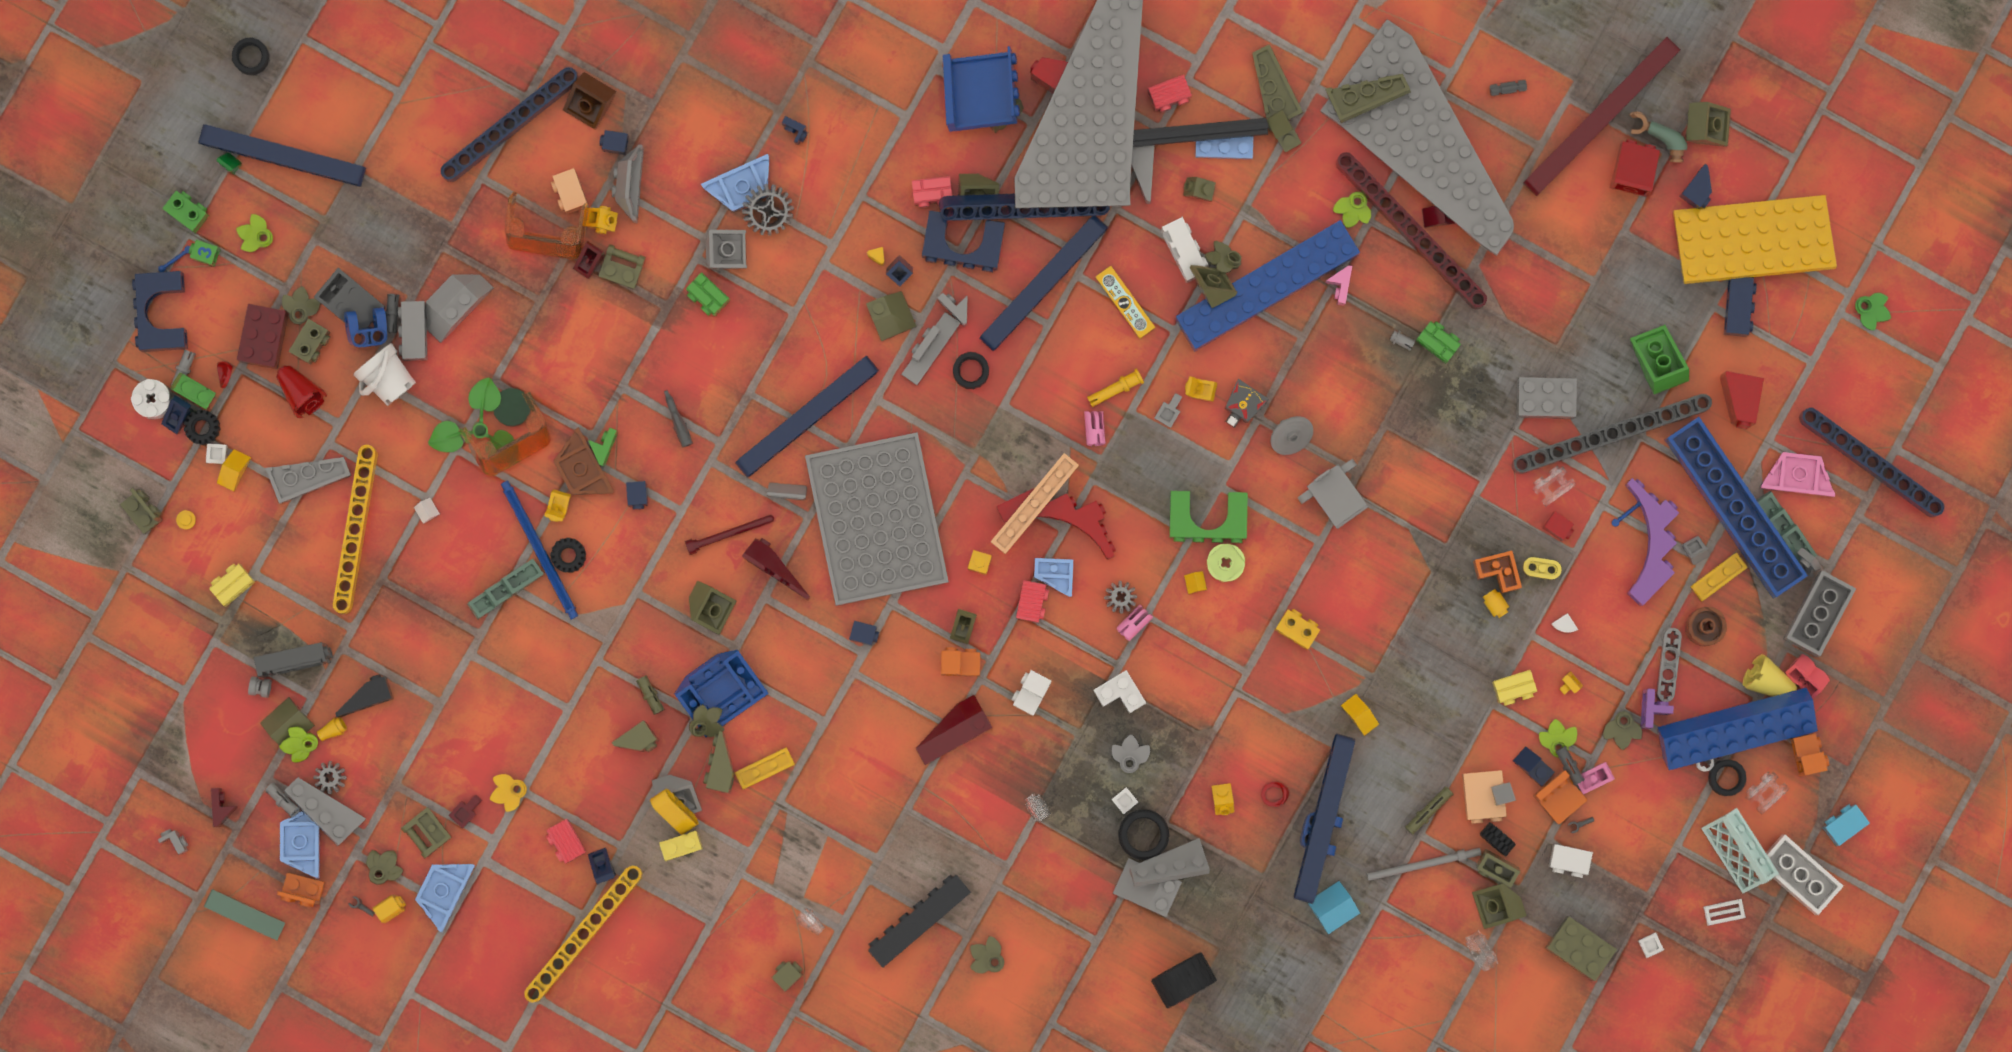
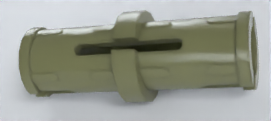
M647 675L638 679L636 682L644 695L643 699L648 702L653 714L656 715L665 710L657 696L658 692L653 689Z

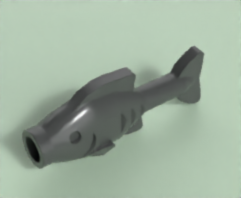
M666 390L664 391L665 400L671 413L673 429L682 448L693 444L687 423L684 422L678 412L673 397Z

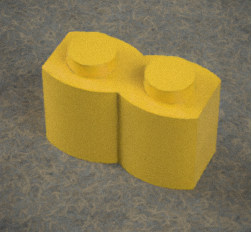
M391 895L372 907L382 923H387L405 911L404 906H406V903L401 896Z

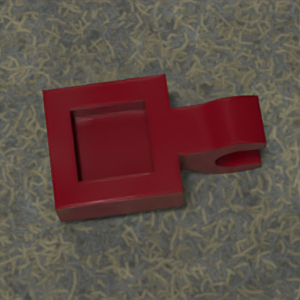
M476 795L467 804L461 801L448 816L463 829L475 817L476 813L473 809L482 800Z

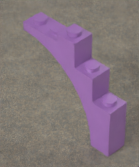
M1632 478L1625 486L1642 505L1640 508L1647 525L1648 548L1643 569L1627 594L1641 607L1675 573L1672 570L1674 567L1667 560L1663 561L1662 558L1677 544L1674 540L1676 537L1669 530L1665 531L1664 528L1679 512L1677 511L1678 507L1670 500H1664L1659 504V499L1650 492L1648 494L1643 489L1645 486L1641 481Z

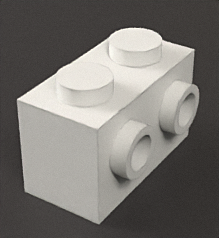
M1553 844L1548 867L1553 868L1552 872L1564 874V871L1572 872L1571 876L1583 878V875L1589 874L1593 852Z

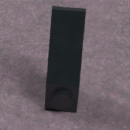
M381 674L370 677V681L366 682L335 713L336 717H343L394 699L387 677H381Z

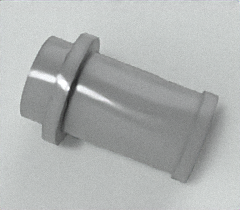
M1394 330L1390 337L1392 344L1396 343L1410 351L1415 340L1401 334V331L1397 332Z

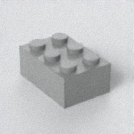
M1519 377L1517 379L1516 418L1574 419L1576 417L1577 379Z

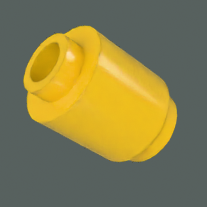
M1496 589L1483 596L1484 604L1493 617L1497 615L1500 618L1508 613L1507 608H1509V605L1502 594L1497 592Z

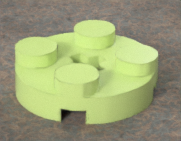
M1231 544L1217 545L1210 551L1207 558L1209 573L1213 578L1221 582L1236 580L1243 573L1245 567L1243 552L1237 546ZM1222 558L1231 560L1229 568L1221 566L1223 563Z

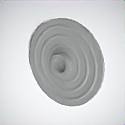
M1301 416L1282 420L1271 435L1270 442L1274 451L1282 455H1290L1302 450L1313 436L1312 423L1307 418Z

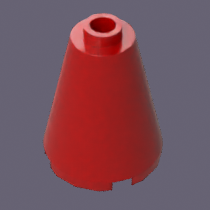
M282 366L277 371L276 378L293 414L297 418H304L302 415L306 413L311 415L325 402L323 397H327L326 392L292 366Z

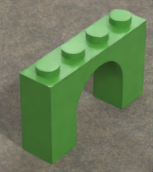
M1171 491L1169 538H1173V542H1185V539H1193V542H1204V539H1212V543H1223L1224 539L1231 540V543H1242V540L1247 539L1248 493L1228 492L1227 518L1225 522L1216 529L1205 530L1198 527L1191 519L1190 491Z

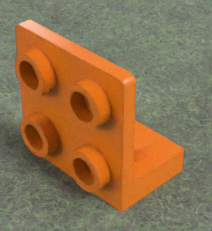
M1565 770L1533 795L1557 824L1562 823L1587 802L1586 797L1573 785V782L1569 779L1570 775Z
M287 872L283 889L278 891L277 895L281 896L283 901L295 903V900L300 901L299 905L314 907V905L320 904L325 882Z

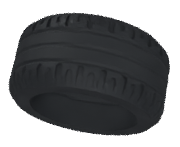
M1148 809L1136 810L1127 815L1122 821L1118 832L1119 842L1122 849L1132 858L1148 860L1160 855L1165 850L1169 841V828L1164 818L1158 813ZM1140 818L1154 821L1160 829V840L1149 851L1136 850L1128 841L1127 833L1130 825Z

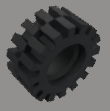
M197 410L196 412H191V415L186 417L184 431L186 432L185 435L192 442L200 445L211 444L210 442H214L216 436H219L220 422L211 412ZM200 420H205L209 424L208 432L203 435L195 431V425Z
M562 538L552 547L551 561L562 572L573 573L578 571L584 565V561H586L585 548L576 539ZM566 548H572L576 553L574 561L570 563L564 562L561 558V553Z
M1490 822L1480 832V836L1504 856H1507L1516 845L1505 833Z

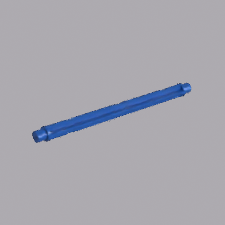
M508 480L501 483L504 490L503 493L513 508L519 523L565 609V613H568L571 620L578 617L575 610L576 607L573 605L550 558L544 550L514 488L511 487Z

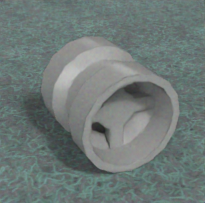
M252 676L248 695L255 696L258 694L261 697L268 698L272 680L266 678L260 680L258 677Z

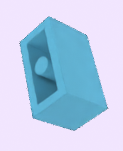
M1848 804L1840 810L1841 814L1835 817L1833 815L1825 821L1826 825L1822 828L1835 846H1840L1870 824L1857 805L1851 806Z

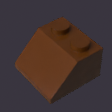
M583 72L574 82L563 111L596 129L610 107L616 91Z

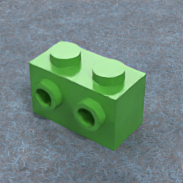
M175 191L162 209L196 234L209 217L206 213L207 208L199 202L196 205L190 201L192 197L184 191L181 194Z

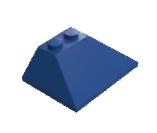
M737 649L716 654L686 675L674 694L692 719L695 709L702 704L707 709L712 707L721 708L722 714L717 723L723 726L769 693Z

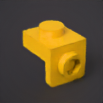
M1190 376L1185 385V394L1194 399L1213 402L1217 383Z
M553 489L544 516L554 522L563 521L567 514L571 494Z
M1231 783L1212 786L1215 815L1234 813Z

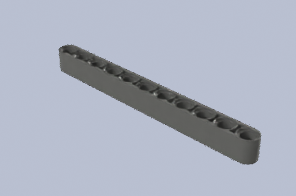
M1700 394L1520 455L1512 462V469L1517 474H1524L1704 413L1710 409L1712 399L1707 394ZM1698 399L1706 401V408L1698 406ZM1680 405L1688 407V414L1680 412ZM1662 411L1670 413V420L1666 421L1662 418ZM1644 417L1652 419L1653 424L1651 427L1644 425ZM1627 423L1633 424L1635 428L1633 433L1626 431L1625 425ZM1609 429L1616 432L1615 439H1610L1607 436ZM1591 435L1598 438L1597 445H1592L1589 442ZM1575 441L1580 444L1579 451L1572 450V442ZM1554 448L1561 449V457H1555L1553 455ZM1536 454L1543 455V463L1539 464L1535 461L1534 457ZM1518 460H1523L1526 463L1524 470H1520L1517 467L1516 463Z

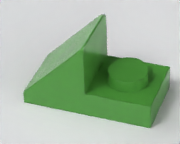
M612 428L604 432L601 439L604 442L603 445L588 440L601 467H605L618 431Z

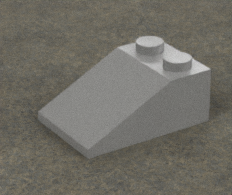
M1128 858L1113 894L1166 917L1182 882L1171 880L1134 887L1130 875V867L1139 863Z

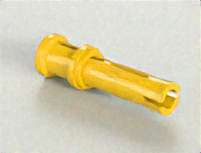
M1136 368L1134 372L1127 376H1120L1119 381L1087 396L1093 408L1124 390L1129 392L1130 388L1140 383L1144 384V381Z

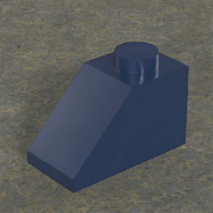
M1704 164L1680 195L1682 199L1694 208L1699 209L1701 206L1705 208L1711 201L1709 196L1712 193L1708 165Z

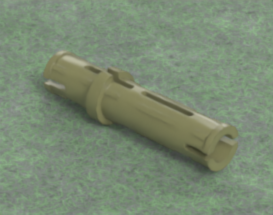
M1445 786L1421 811L1416 812V816L1405 826L1406 830L1414 835L1417 830L1429 822V819L1454 794ZM1440 798H1442V800L1433 809H1430ZM1426 812H1428V814H1427L1418 824H1416V822H1417Z

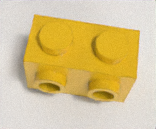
M1292 609V611L1287 610L1275 630L1308 650L1320 632V629L1317 628L1318 624L1311 619L1308 621L1301 618L1302 614L1295 609Z

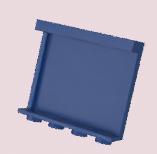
M1010 46L1007 47L1008 52L955 59H952L950 54L943 55L946 125L950 132L1017 124V116H1020L1019 105H1016V99H1019L1018 87L1015 88V82H1018L1017 70H1014V64H1017L1016 53L1012 52Z

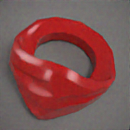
M226 361L217 363L220 388H226L233 369V365Z
M1270 782L1263 787L1261 799L1268 806L1278 807L1287 801L1290 791L1283 783ZM1271 787L1281 788L1283 792V797L1277 802H1269L1266 798V791Z

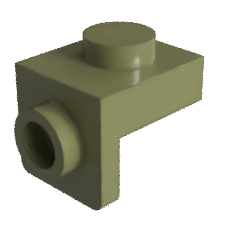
M1187 177L1184 183L1183 196L1212 201L1216 182L1199 177Z

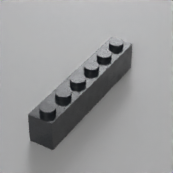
M950 874L942 881L944 885L939 890L935 887L927 894L929 898L925 902L921 899L913 906L915 910L911 914L906 912L898 919L900 923L897 926L891 925L884 931V937L880 940L877 937L869 944L871 948L868 951L882 968L971 893L957 875L953 877Z

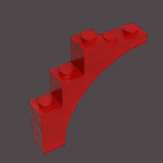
M1035 488L996 506L1004 524H1006ZM1066 493L1050 501L1037 516L1039 518L1064 521L1077 527L1099 546L1107 560L1115 556L1113 552L1116 549L1112 541H1107L1105 535L1108 533L1104 525H1099V522L1105 518L1104 514H1106L1102 503L1098 504L1097 501H1094L1075 510L1074 507L1077 504L1073 496L1069 497Z

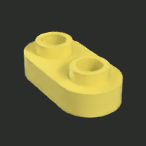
M1530 557L1523 563V571L1529 577L1553 580L1559 577L1562 571L1561 565L1555 560ZM1530 564L1535 565L1536 568L1534 571H1531L1529 569ZM1549 567L1554 568L1555 571L1553 574H1550L1548 572Z

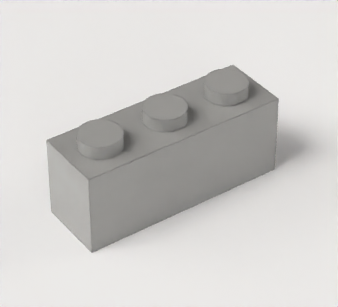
M401 302V307H398V317L402 320V326L398 327L399 337H402V345H399V356H402L404 361L427 360L426 302Z

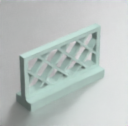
M1737 808L1701 828L1742 893L1768 882L1779 874ZM1709 828L1717 830V836L1713 835ZM1722 833L1728 835V841L1722 839ZM1721 844L1728 847L1727 852L1723 851ZM1732 849L1739 852L1738 857L1732 855ZM1732 861L1738 863V869L1734 868ZM1743 866L1749 868V874L1743 872ZM1742 877L1748 879L1747 887L1742 881Z

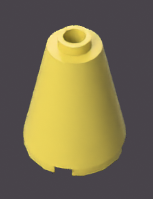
M1763 654L1753 660L1752 664L1754 666L1751 670L1747 669L1742 683L1746 689L1770 697L1797 690V685Z

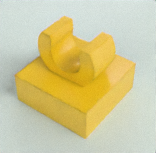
M1570 671L1563 677L1562 680L1565 684L1559 690L1564 695L1569 690H1572L1575 694L1582 688L1583 684Z

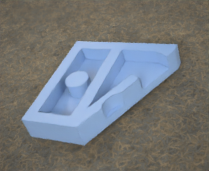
M1035 558L1034 578L1066 596L1072 597L1073 560Z

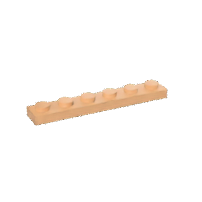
M1064 453L991 540V543L1006 554L1079 465Z

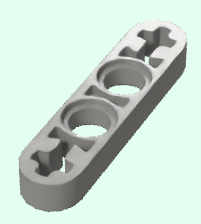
M1669 628L1663 635L1656 691L1657 698L1662 702L1671 701L1675 695L1682 639L1681 632L1677 628ZM1672 631H1674V635H1677V639L1673 640V645H1677V649L1666 647V644L1669 645L1671 641L1667 635L1671 634ZM1672 650L1675 653L1673 661H1668L1665 658L1666 651ZM1665 669H1670L1673 672L1671 680L1663 678V671ZM1661 681L1672 683V687L1668 686L1667 692L1671 693V695L1667 696L1666 699L1660 694L1661 691L1665 690V685H1661Z

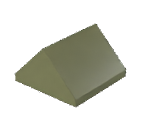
M1197 265L1190 266L1195 281L1211 308L1236 296L1237 291L1226 273L1218 272L1216 268Z
M290 697L260 722L269 736L279 745L290 737L288 728L301 727L307 733L315 726Z

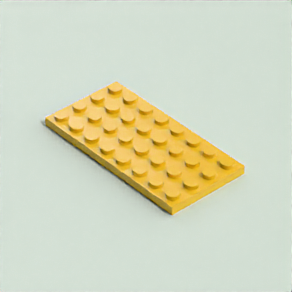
M1826 195L1673 211L1683 284L1830 270L1837 267Z

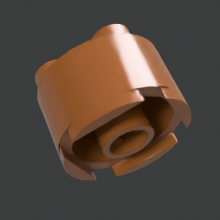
M1703 607L1695 610L1689 615L1685 625V632L1688 638L1699 646H1711L1723 639L1727 631L1724 615L1713 607ZM1708 622V627L1710 628V630L1704 631V626L1702 624Z

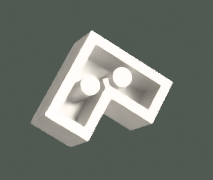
M1032 670L1030 673L1026 672L1021 680V684H1023L1021 691L1016 690L1012 701H1014L1013 706L1034 716L1052 681Z
M1127 670L1093 690L1102 707L1120 698L1130 714L1146 704Z

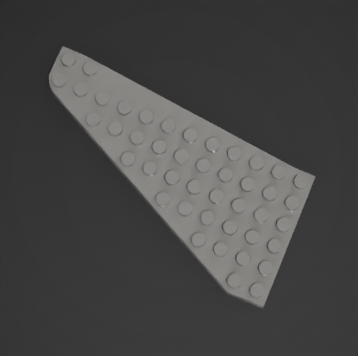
M1143 0L1096 1L1014 177L1015 209L1130 206V178Z
M1387 19L1337 88L1341 87V85H1354L1367 80L1370 82L1378 80V78L1403 73L1411 93L1343 123H1340L1330 99H1328L1320 111L1344 128L1460 226L1476 242L1497 256L1513 234V219L1413 37Z

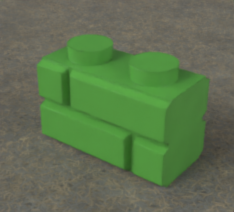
M702 272L686 288L687 292H689L687 297L694 303L698 301L702 305L700 309L708 316L712 314L715 317L730 301L729 297Z
M1430 321L1416 341L1446 364L1461 345L1458 342L1460 339L1453 333L1447 334L1443 331L1444 326L1439 322L1435 321L1433 323Z
M180 372L170 388L204 409L208 408L216 394Z

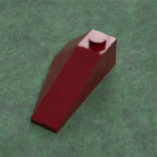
M755 538L742 557L803 598L809 600L810 596L773 549L770 548L771 543L763 538L760 541Z
M975 695L957 703L916 747L925 765L992 729Z

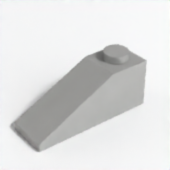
M1155 145L1133 147L1131 168L1146 204L1151 202Z

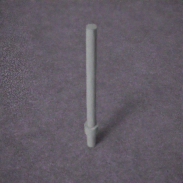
M1480 848L1467 851L1463 849L1454 854L1367 873L1368 881L1458 860L1459 862L1467 861V858L1480 856L1481 850Z

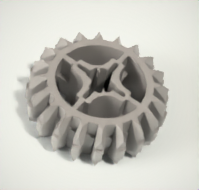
M764 184V190L758 185V192L755 193L751 189L750 192L753 196H745L749 202H743L742 204L744 207H747L742 210V213L748 214L744 217V221H749L747 224L749 228L754 226V232H757L760 228L761 235H764L765 230H767L770 236L773 229L778 234L777 228L781 227L784 230L785 226L783 223L790 224L787 217H793V214L788 212L794 209L792 205H788L792 202V199L787 198V192L782 193L783 189L781 187L776 190L775 184H772L771 189H769L768 184ZM768 195L763 203L755 204L759 198ZM774 196L782 201L783 210L774 206ZM770 204L772 211L767 214L764 208H767ZM753 209L762 213L761 223L753 217ZM780 215L777 221L767 224L771 217Z

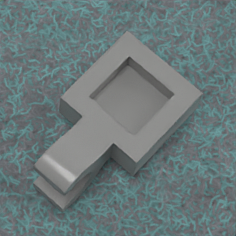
M1175 393L1169 404L1163 402L1154 419L1171 428L1180 413L1176 407L1182 396Z
M1804 548L1797 552L1801 559L1799 562L1805 567V572L1810 577H1813V571L1821 569V565L1816 557Z

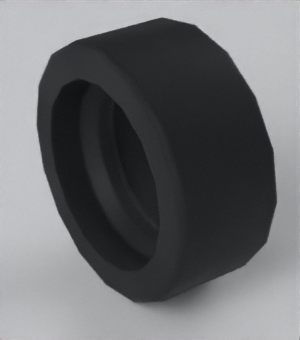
M244 38L238 41L232 51V61L235 67L247 75H257L263 72L270 60L267 47L255 38ZM246 46H256L262 53L260 63L255 67L244 66L240 61L241 50Z
M967 352L960 355L953 365L955 381L966 389L981 387L989 376V366L986 359L976 352ZM969 359L978 361L982 367L981 377L973 382L964 380L960 375L962 363Z
M1722 760L1714 764L1709 772L1708 779L1712 790L1718 795L1732 796L1741 792L1746 784L1747 777L1744 768L1738 762ZM1723 767H1732L1738 773V783L1732 789H1723L1716 781L1717 772Z

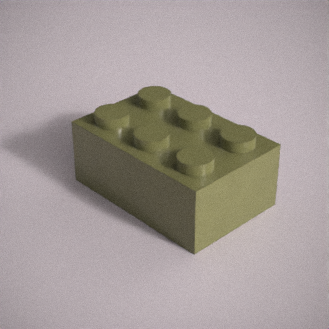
M1566 916L1545 947V949L1592 981L1597 980L1617 950L1569 916Z

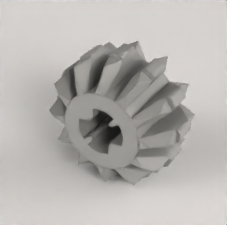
M1119 581L1118 588L1112 583L1111 586L1114 591L1107 588L1106 592L1111 594V596L1104 597L1105 600H1111V602L1107 603V607L1114 604L1112 612H1115L1117 607H1120V614H1123V607L1129 612L1131 609L1127 604L1129 603L1132 606L1136 604L1130 600L1137 598V595H1130V593L1135 591V588L1127 590L1129 587L1128 582L1125 584V587H1122V581ZM1121 592V595L1122 593L1126 595L1124 602L1116 600L1117 593Z
M332 761L328 762V768L325 763H322L321 767L323 770L319 768L315 770L320 773L319 776L315 775L313 777L320 780L315 786L323 785L320 791L324 792L327 789L328 794H332L333 788L336 792H339L340 790L337 785L344 787L345 784L340 781L341 779H347V776H341L345 769L338 770L340 767L339 763H336L333 767ZM331 772H332V773H333L332 777L335 778V779H334V781H329V783H328V782H327V781H328V778L326 777V775H327V774H330V775H331Z

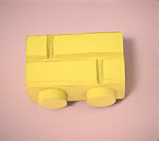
M232 564L226 569V575L222 578L218 576L211 582L212 586L209 589L225 607L255 583L254 579L241 564Z
M1531 670L1492 681L1498 703H1504V706L1516 703L1515 699L1522 697L1523 700L1534 697L1533 693L1537 692Z
M697 831L659 842L665 861L703 850Z

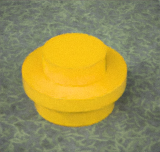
M184 510L177 515L176 522L180 528L188 530L195 525L196 517L191 511Z

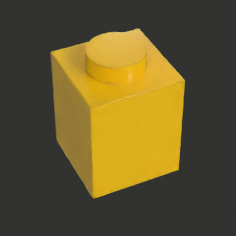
M973 550L968 570L987 575L992 555Z

